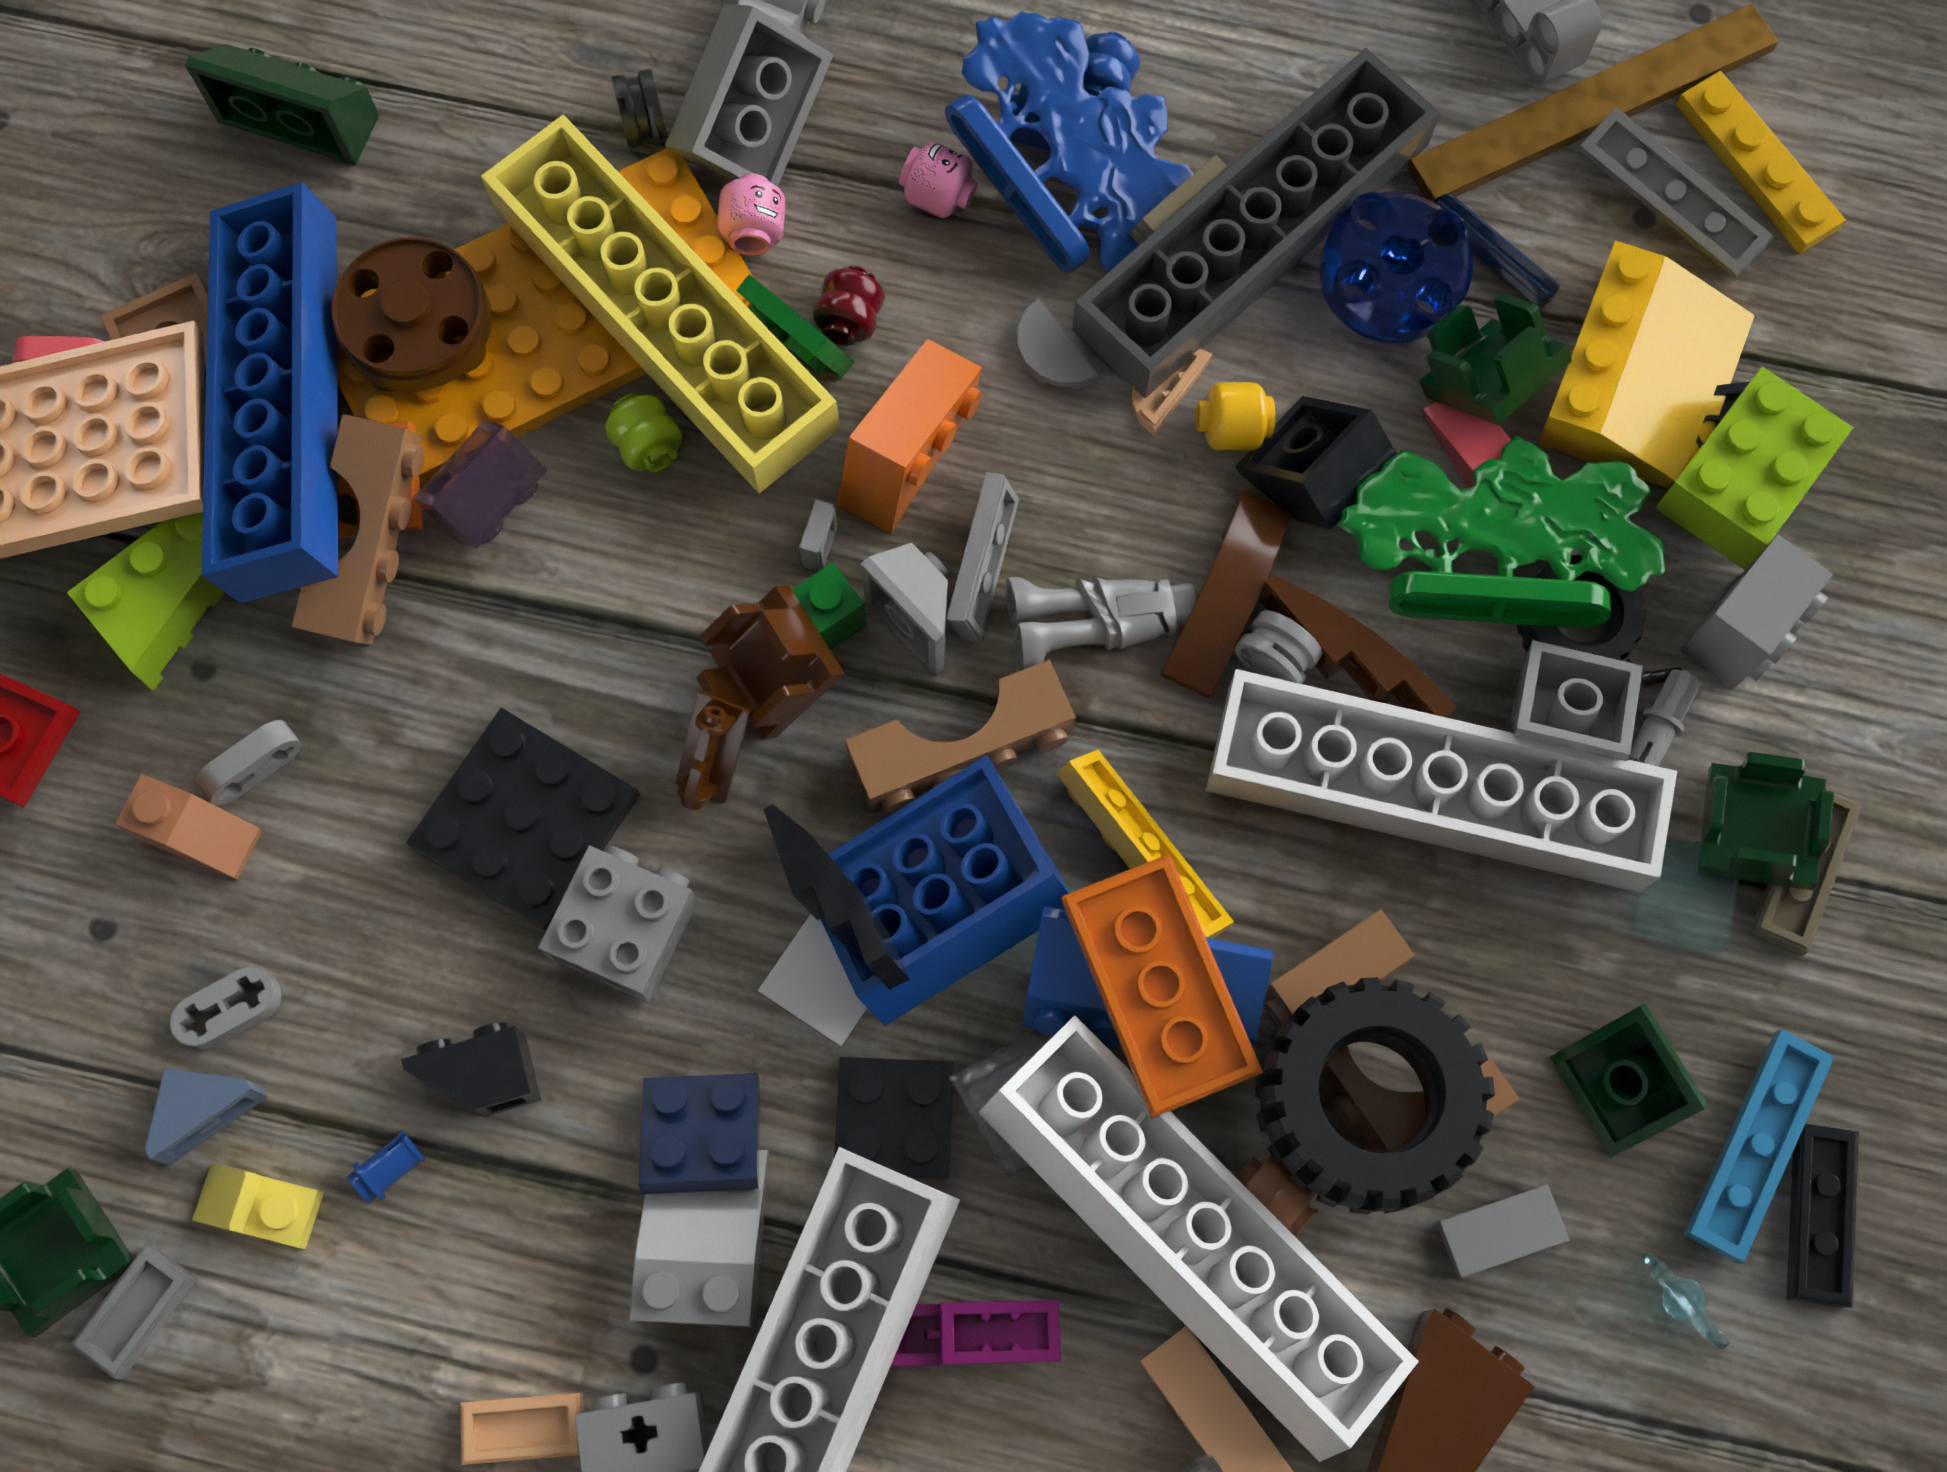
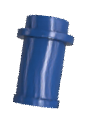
M402 1130L398 1133V1136L362 1165L358 1161L352 1164L355 1170L346 1178L366 1203L369 1204L376 1197L382 1201L386 1197L384 1191L419 1162L422 1163L426 1158Z

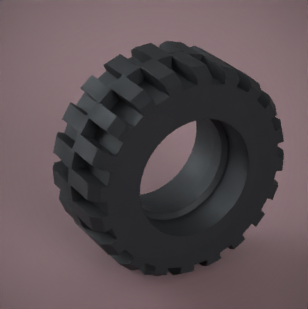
M1379 977L1360 978L1354 985L1347 986L1343 981L1327 987L1322 994L1315 998L1311 996L1301 1004L1276 1032L1277 1034L1272 1042L1267 1046L1260 1062L1263 1064V1073L1256 1079L1255 1097L1260 1098L1261 1110L1256 1116L1260 1132L1267 1131L1271 1141V1145L1267 1149L1276 1164L1282 1161L1292 1173L1288 1177L1290 1181L1300 1190L1308 1187L1318 1194L1317 1201L1332 1208L1336 1205L1349 1207L1350 1213L1368 1215L1372 1212L1384 1211L1387 1214L1402 1211L1432 1199L1435 1195L1451 1188L1463 1177L1462 1172L1466 1167L1476 1162L1484 1149L1479 1143L1482 1135L1491 1131L1494 1113L1486 1110L1487 1100L1495 1096L1493 1077H1483L1481 1064L1488 1061L1482 1044L1480 1043L1472 1047L1464 1035L1471 1028L1460 1014L1453 1019L1447 1016L1441 1010L1446 1001L1432 992H1429L1424 998L1413 994L1414 984L1396 979L1390 986L1381 985ZM1357 1042H1370L1385 1046L1403 1057L1417 1074L1424 1091L1425 1117L1418 1133L1404 1146L1388 1152H1368L1347 1142L1330 1125L1320 1103L1318 1084L1325 1064L1341 1048Z

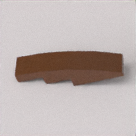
M1272 575L1264 582L1258 600L1266 610L1290 618L1315 638L1321 646L1323 653L1315 667L1326 680L1344 668L1372 701L1386 703L1395 696L1403 707L1446 718H1451L1457 707L1416 665L1373 630L1326 600L1275 575Z

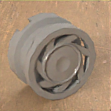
M1268 610L1259 613L1251 626L1252 634H1244L1234 649L1237 658L1251 673L1302 684L1306 678L1304 671L1313 669L1323 654L1321 646L1302 626L1288 617Z

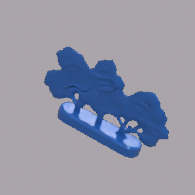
M1021 11L1007 22L993 16L985 21L976 22L978 44L969 54L963 57L962 74L971 86L980 91H991L998 95L1000 119L999 122H996L979 100L971 95L964 94L945 107L944 112L950 128L1056 266L1066 273H1073L1088 260L1090 254L1088 244L1077 228L1079 225L1096 228L1101 238V263L1106 273H1108L1139 246L1129 233L1140 220L1194 174L1185 163H1172L1169 160L1155 157V145L1160 141L1161 136L1168 131L1165 96L1142 94L1138 98H1133L1127 90L1115 87H1106L1097 96L1088 94L1083 89L1084 72L1088 66L1089 51L1083 26L1079 21L1062 17L1047 19L1038 13ZM1005 76L1008 79L1007 89L1001 92L997 82L999 78ZM1021 83L1028 90L1026 106L1016 116L1013 115L1012 111L1017 106L1013 101L1010 102L1016 84ZM1030 112L1040 117L1039 121L1035 123H1028L1024 119ZM1018 127L1038 131L1049 144L1051 150L1049 160L1034 171L1009 139L1010 135ZM1048 177H1057L1061 182L1076 188L1079 197L1069 216L1043 184V181ZM1101 206L1108 209L1107 215L1100 219L1090 214Z

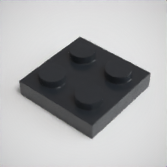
M840 1057L834 1157L840 1147L909 1178L949 1179L954 1061Z

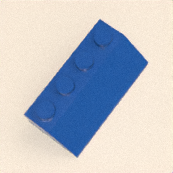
M1044 906L1021 1026L1036 1029L1045 1035L1054 1036L1073 1016H1076L1106 1047L1121 1046L1065 910ZM1206 938L1254 1049L1272 965L1273 950Z

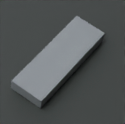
M986 472L946 618L960 638L965 641L980 642V639L983 638L1019 502L1018 496L1004 474Z

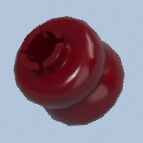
M849 265V267L846 266L844 269H835L829 272L823 281L821 297L814 307L813 319L816 325L823 331V335L838 345L849 346V344L853 345L854 342H862L869 339L874 333L877 314L885 300L883 288L875 280V276L872 273H868L869 270L860 266Z

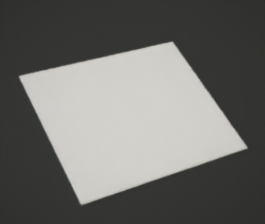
M811 914L758 989L760 993L840 1046L843 1045L867 1009L856 997L821 920H816Z

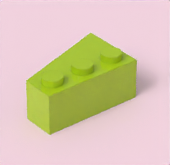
M203 512L160 522L67 592L128 669L152 691L155 690L163 679L160 673L178 648L184 649L194 636L191 630L209 606L214 608L225 593L201 575Z

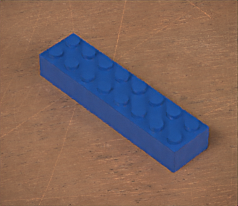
M303 182L210 211L201 575L239 603L338 577V473L330 468L337 439V337L332 319V299L337 285L336 217Z

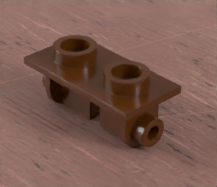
M699 690L675 781L676 784H679L677 793L681 798V804L691 810L700 809L711 798L723 803L727 801L751 713L749 709L702 690Z

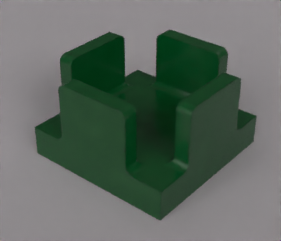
M1501 293L1493 300L1500 321L1491 319L1479 329L1471 306L1461 303L1428 331L1427 337L1433 351L1427 356L1431 371L1420 380L1425 397L1495 425L1503 422L1572 362L1568 345L1548 337L1538 306L1532 302L1505 293Z
M1756 752L1747 753L1741 766L1711 763L1707 776L1697 873L1813 891L1818 884L1820 857L1830 843L1834 792L1826 791L1827 779L1803 776L1806 767V760Z
M67 1168L44 1185L23 1182L0 1198V1311L11 1312L27 1336L37 1337L124 1274L134 1260L77 1170Z

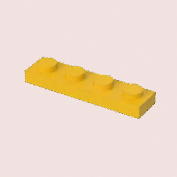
M1722 71L1717 72L1680 95L1675 104L1799 255L1840 230L1846 219Z
M1099 750L1068 761L1057 772L1056 775L1068 789L1070 798L1074 803L1083 808L1101 831L1105 843L1119 854L1129 869L1167 854L1171 855L1206 938H1215L1234 923L1229 914Z

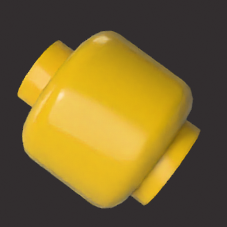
M1217 382L1209 388L1206 399L1198 400L1196 403V431L1205 433L1206 441L1213 450L1253 451L1262 445L1265 438H1271L1275 427L1274 399L1272 396H1266L1264 389L1258 383Z

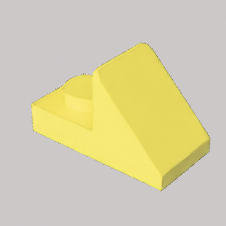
M211 1163L192 1221L306 1250L324 1192Z

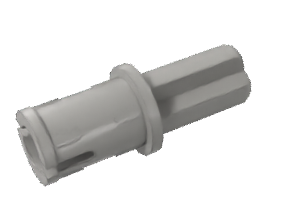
M1677 669L1669 673L1652 707L1645 709L1641 714L1644 723L1631 746L1628 760L1640 762L1645 752L1649 751L1644 763L1659 767L1674 736H1680L1685 728L1682 721L1701 686L1700 680L1693 676L1692 673Z

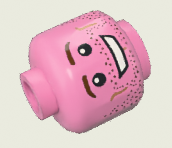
M934 141L926 143L921 149L914 147L911 150L899 177V185L904 187L906 201L939 218L951 216L957 207L966 210L975 194L978 181L971 178L972 161L968 156Z
M745 174L739 179L726 184L720 192L717 226L722 239L729 243L734 251L753 256L764 254L771 247L779 243L784 235L785 196L776 185L769 182L767 178L758 174Z

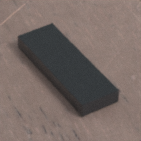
M1805 1124L1793 1150L1787 1300L1839 1308L1853 1307L1858 1131Z

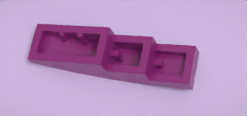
M1059 1300L916 1304L890 1367L1061 1362Z

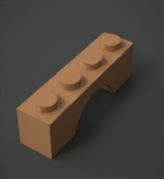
M342 414L330 468L339 473L349 483L357 497L360 508L359 531L351 549L338 561V577L301 587L291 627L369 645L373 644L374 636L380 634L386 620V606L382 604L387 583H391L395 578L399 565V554L395 551L399 532L406 528L411 516L412 503L407 498L413 477L419 475L423 466L424 448L420 445L422 436L405 428Z
M1049 659L999 679L998 701L991 718L979 731L965 739L954 742H934L922 739L907 730L896 719L845 739L847 755L871 813L884 809L886 814H890L915 800V796L931 790L985 755L989 757L997 772L1015 764L1018 761L1017 756L1036 748L1039 753L1059 748L1069 740L1068 735L1073 734L1076 717Z

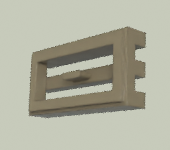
M1215 154L1145 215L1129 234L1139 245L1143 243L1228 167Z

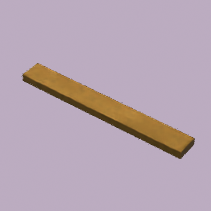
M1753 3L1414 156L1410 158L1407 169L1430 206L1433 207L1447 193L1455 197L1589 136L1615 107L1628 117H1631L1687 91L1719 71L1725 74L1773 52L1779 41Z

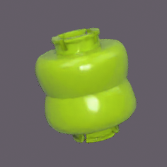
M628 394L614 403L615 407H611L610 416L605 423V434L619 449L623 462L635 471L648 470L653 472L655 470L657 472L669 466L673 462L672 459L677 457V450L682 442V431L668 417L667 410L660 399L655 395Z

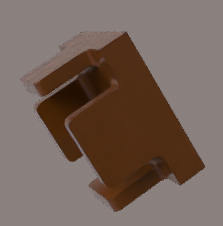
M789 585L775 586L759 602L729 606L699 636L705 646H714L709 652L719 668L704 669L696 677L704 692L751 710L749 719L763 739L779 736L845 674Z

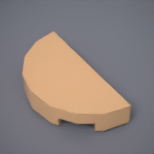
M1202 349L1197 350L1184 365L1147 398H1144L1136 391L1134 386L1132 387V407L1139 423L1153 436H1155L1212 359V353Z

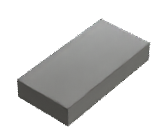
M1548 1184L1436 1222L1457 1279L1570 1241Z
M145 1244L70 1346L114 1379L123 1380L198 1278L154 1246Z

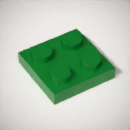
M750 274L737 288L736 291L750 302L748 309L768 330L821 375L829 367L838 376L843 378L855 363L825 335Z

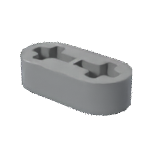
M275 720L266 723L204 766L197 774L196 783L211 804L215 806L227 804L242 796L292 760L300 751L301 743L285 721Z
M246 967L237 970L188 996L177 1004L170 1019L172 1034L179 1042L193 1049L208 1050L214 1048L273 1015L281 1002L282 993L280 985L274 977L258 968ZM251 982L259 988H265L257 995L259 1004L256 1007H252L245 1002L238 1003L233 1007L231 1006L247 995L245 986ZM198 1010L208 1016L221 1011L220 1014L205 1023L207 1032L204 1035L188 1030L189 1027L195 1024L193 1014Z

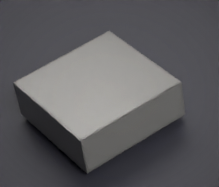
M815 499L799 546L802 566L804 568L820 571L825 567L838 528L834 504Z

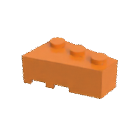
M927 339L849 436L837 506L892 534L940 455L949 448L964 418L969 420L977 410L983 392L977 389L982 367Z

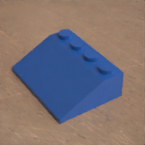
M985 755L828 854L865 895L889 932L910 980L889 990L866 966L862 952L859 951L852 954L828 929L825 917L820 920L856 997L886 1026L1039 931L1043 907L1065 910L1061 897L1069 894L1070 891L993 763Z

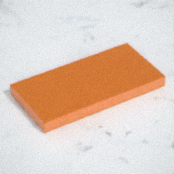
M1170 854L1061 897L1065 912L1151 1119L1263 1073Z

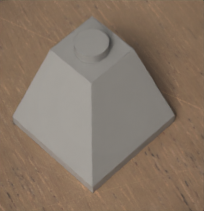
M912 542L869 556L861 563L866 604L937 677L944 671L946 618L948 613V580L946 578L949 577L947 569L933 553L927 552L923 555Z

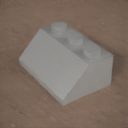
M724 3L665 147L706 169L730 179H739L745 174H758L764 176L769 182L778 187L834 54L754 6Z

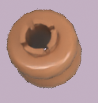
M1270 1155L1262 1164L1256 1159V1156H1253L1236 1178L1297 1237L1318 1211L1317 1208L1309 1204L1316 1193L1308 1187L1300 1190L1290 1181L1288 1177L1292 1173L1282 1161L1276 1164Z

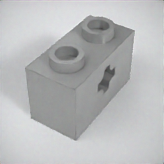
M683 1382L650 1388L651 1400L627 1405L626 1393L590 1399L591 1411L575 1414L581 1471L683 1472L700 1469L709 1449L702 1393L693 1392L687 1394L686 1385ZM642 1416L645 1425L657 1426L658 1438H652L647 1441L646 1452H643L641 1443H630L629 1431L639 1428V1418Z

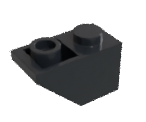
M505 1022L479 1027L473 1031L474 1038L452 1044L451 1039H438L426 1042L417 1047V1055L401 1059L404 1071L485 1117L541 1101L526 1035L515 1026L508 1028Z

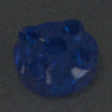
M1367 192L1359 195L1352 205L1337 218L1323 245L1319 271L1320 284L1327 304L1344 325L1368 339L1385 343H1406L1427 336L1428 331L1462 303L1471 284L1473 258L1467 240V226L1464 219L1458 213L1449 209H1443L1432 201L1414 194L1404 192ZM1359 220L1370 222L1376 230L1365 228L1359 223ZM1430 237L1440 239L1446 246L1435 244ZM1345 285L1358 287L1363 292V295L1351 293L1346 289ZM1416 301L1429 304L1433 308L1434 313L1422 310Z

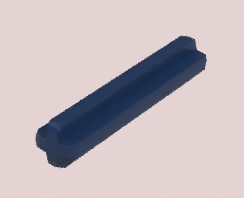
M1445 194L1433 206L1430 214L1431 218L1453 237L1455 236L1451 231L1450 225L1452 223L1459 225L1463 218L1464 221L1460 226L1462 237L1457 240L1538 307H1544L1555 297L1560 288L1559 283L1454 195Z

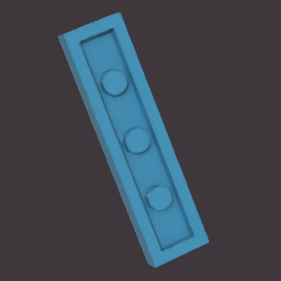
M1783 1029L1773 1033L1684 1231V1236L1736 1264L1745 1262L1835 1056Z

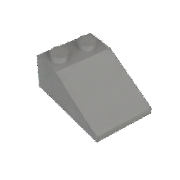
M759 1150V1189L645 1194L634 1260L630 1321L650 1324L756 1329L769 1158L768 1150Z

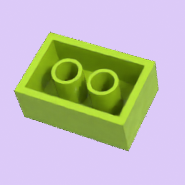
M1762 366L1655 509L1745 570L1769 545L1854 427Z

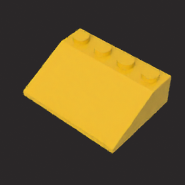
M1615 240L1572 351V362L1566 367L1538 445L1591 463L1621 461L1637 471V477L1641 480L1667 488L1672 481L1675 482L1699 450V446L1696 443L1698 435L1704 443L1714 430L1716 422H1704L1705 416L1720 415L1726 396L1713 394L1717 385L1731 384L1755 315L1668 257Z

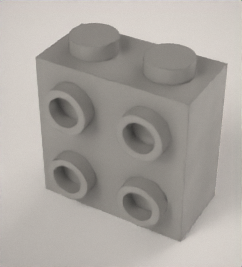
M589 845L538 948L549 960L650 1003L698 901L692 889L687 888L690 881L682 875L663 867H659L655 874L636 866L639 859L623 849L609 845L606 852H603Z

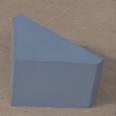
M164 1068L144 1150L150 1160L171 1166L269 1096L263 1087L245 1079Z

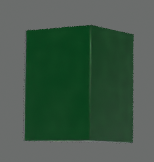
M1645 1003L1550 1056L1611 1158L1709 1107Z

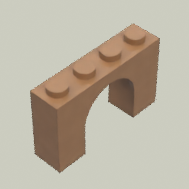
M1380 909L1273 981L1266 990L1265 997L1268 1002L1264 1004L1265 1010L1275 1026L1280 1029L1301 1004L1311 996L1315 998L1322 994L1327 987L1343 981L1347 986L1354 985L1360 978L1379 977L1380 982L1403 968L1415 954L1383 910ZM1348 1045L1330 1057L1322 1070L1320 1078L1323 1077L1336 1096L1331 1099V1102L1339 1117L1350 1128L1357 1125L1370 1145L1365 1148L1366 1151L1388 1152L1398 1149L1407 1144L1418 1133L1425 1117L1423 1090L1417 1092H1398L1374 1083L1357 1067L1350 1054ZM1486 1053L1488 1061L1481 1064L1483 1077H1493L1495 1096L1487 1100L1486 1110L1494 1113L1495 1117L1520 1100V1098Z

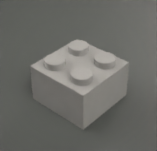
M1778 534L1740 574L1681 648V651L1732 689L1737 687L1747 676L1757 681L1770 665L1777 663L1797 638L1794 634L1802 624H1807L1824 605L1828 597L1820 591L1833 574Z

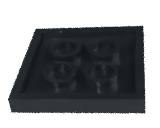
M501 707L406 844L417 853L546 932L588 846L590 845L601 851L604 850L640 797L638 789Z

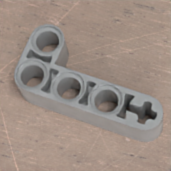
M1475 0L1527 77L1537 85L1583 65L1587 61L1601 31V14L1595 0Z

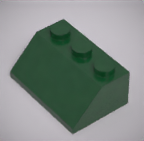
M226 44L189 56L185 63V67L218 123L355 166L379 118L378 111L367 87L359 81L350 77H341L340 79L319 73L313 67L301 62L289 64L273 59L264 51L256 48L244 50Z

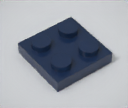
M758 1073L643 1078L639 1187L641 1194L759 1189L760 1081Z

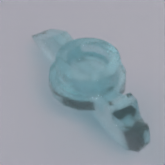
M1645 1251L1643 1259L1650 1269L1651 1276L1654 1280H1658L1664 1288L1662 1303L1666 1312L1679 1321H1691L1698 1331L1718 1349H1724L1730 1344L1729 1340L1705 1312L1707 1299L1702 1286L1694 1279L1687 1277L1677 1278L1664 1262Z

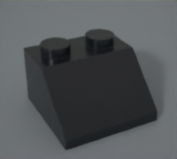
M1302 396L1275 424L1272 437L1265 438L1258 449L1249 451L1235 467L1244 478L1278 506L1292 512L1291 516L1295 520L1331 530L1342 519V510L1357 502V485L1362 483L1369 475L1380 472L1384 463L1397 453L1371 409Z

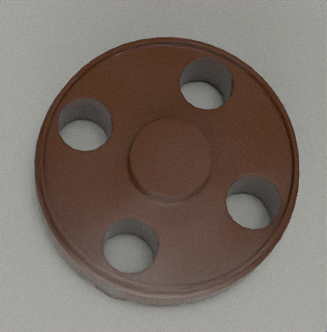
M408 237L389 240L373 246L359 255L346 268L336 285L332 299L334 330L341 348L355 369L379 390L422 391L439 387L454 380L463 373L476 369L486 356V343L492 323V312L488 295L474 268L458 252L440 242L425 238ZM450 271L447 276L441 279H433L439 273ZM377 289L372 295L361 297L366 291ZM462 335L466 336V338L462 342L451 345L448 344V342L454 337ZM392 353L388 360L382 363H375L380 356Z

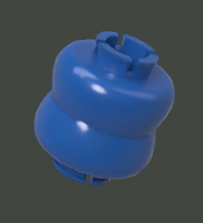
M1111 31L1093 34L1086 38L1089 60L1087 70L1084 72L1083 85L1085 86L1084 90L1088 94L1097 96L1106 87H1115L1130 92L1131 81L1140 67L1139 54L1131 45V42L1129 40L1126 41L1127 38L1124 35Z

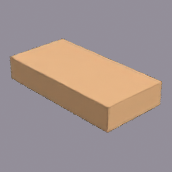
M583 1393L460 1402L461 1465L580 1455L575 1414L584 1413Z

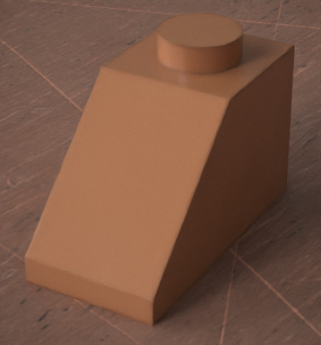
M143 774L140 775L115 823L116 826L140 842L237 881L262 833L260 828L191 793Z

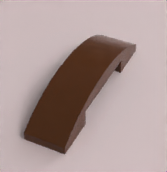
M1243 490L1222 535L1223 540L1187 621L1179 631L1160 676L1206 698L1212 695L1261 593L1292 512Z

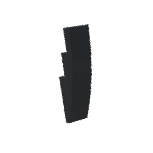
M774 804L764 808L763 810L793 896L816 920L825 917L828 929L852 954L861 951L866 966L889 990L910 980L889 932L862 891L804 828Z

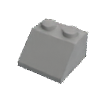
M1532 640L1517 679L1510 718L1514 734L1628 761L1631 753L1643 666Z

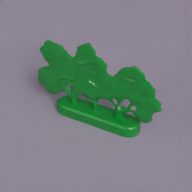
M1515 436L1503 447L1502 457L1499 459H1488L1473 471L1475 485L1469 489H1458L1447 479L1446 474L1435 463L1410 451L1401 450L1384 463L1380 472L1369 475L1362 483L1357 485V504L1342 510V519L1338 522V527L1357 538L1359 558L1370 569L1384 571L1399 566L1405 558L1411 556L1425 563L1433 570V572H1404L1395 576L1389 583V609L1395 614L1411 618L1589 628L1603 624L1610 618V593L1604 586L1598 583L1574 581L1575 578L1585 571L1599 573L1618 589L1634 592L1638 587L1646 584L1650 575L1665 573L1662 540L1632 523L1629 518L1630 515L1640 511L1646 497L1651 494V489L1645 481L1637 477V471L1621 461L1586 463L1580 471L1573 473L1565 480H1560L1553 474L1552 466L1549 464V455L1533 443L1527 442L1519 436ZM1420 530L1430 533L1439 544L1441 556L1435 557L1434 549H1426L1424 551L1418 543L1415 533ZM1400 539H1406L1412 545V551L1401 550L1399 547ZM1457 539L1459 542L1456 551L1449 553L1446 543ZM1578 549L1582 553V560L1578 564L1570 565L1571 551ZM1467 550H1484L1492 553L1498 560V576L1453 573L1452 561ZM1537 560H1544L1549 562L1558 579L1513 577V569L1519 565L1525 566Z

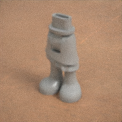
M1021 577L1007 578V611L1011 625H1016L1014 652L1017 670L1019 672L1044 662L1047 653L1061 648L1081 645H1103L1107 651L1115 647L1121 650L1133 644L1156 639L1164 634H1175L1177 627H1183L1196 601L1193 585L1189 583L1170 586L1168 579H1161L1157 587L1156 581L1105 580L1093 577L1092 583L1076 578L1075 589H1050L1037 587ZM1083 612L1087 618L1085 620L1051 623L1032 622L1042 616Z

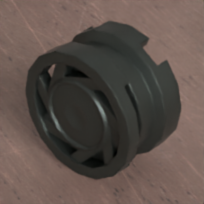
M652 69L641 70L638 72L637 77L629 79L624 74L611 77L628 148L639 147L642 145V140L651 138L656 143L667 141L668 136Z

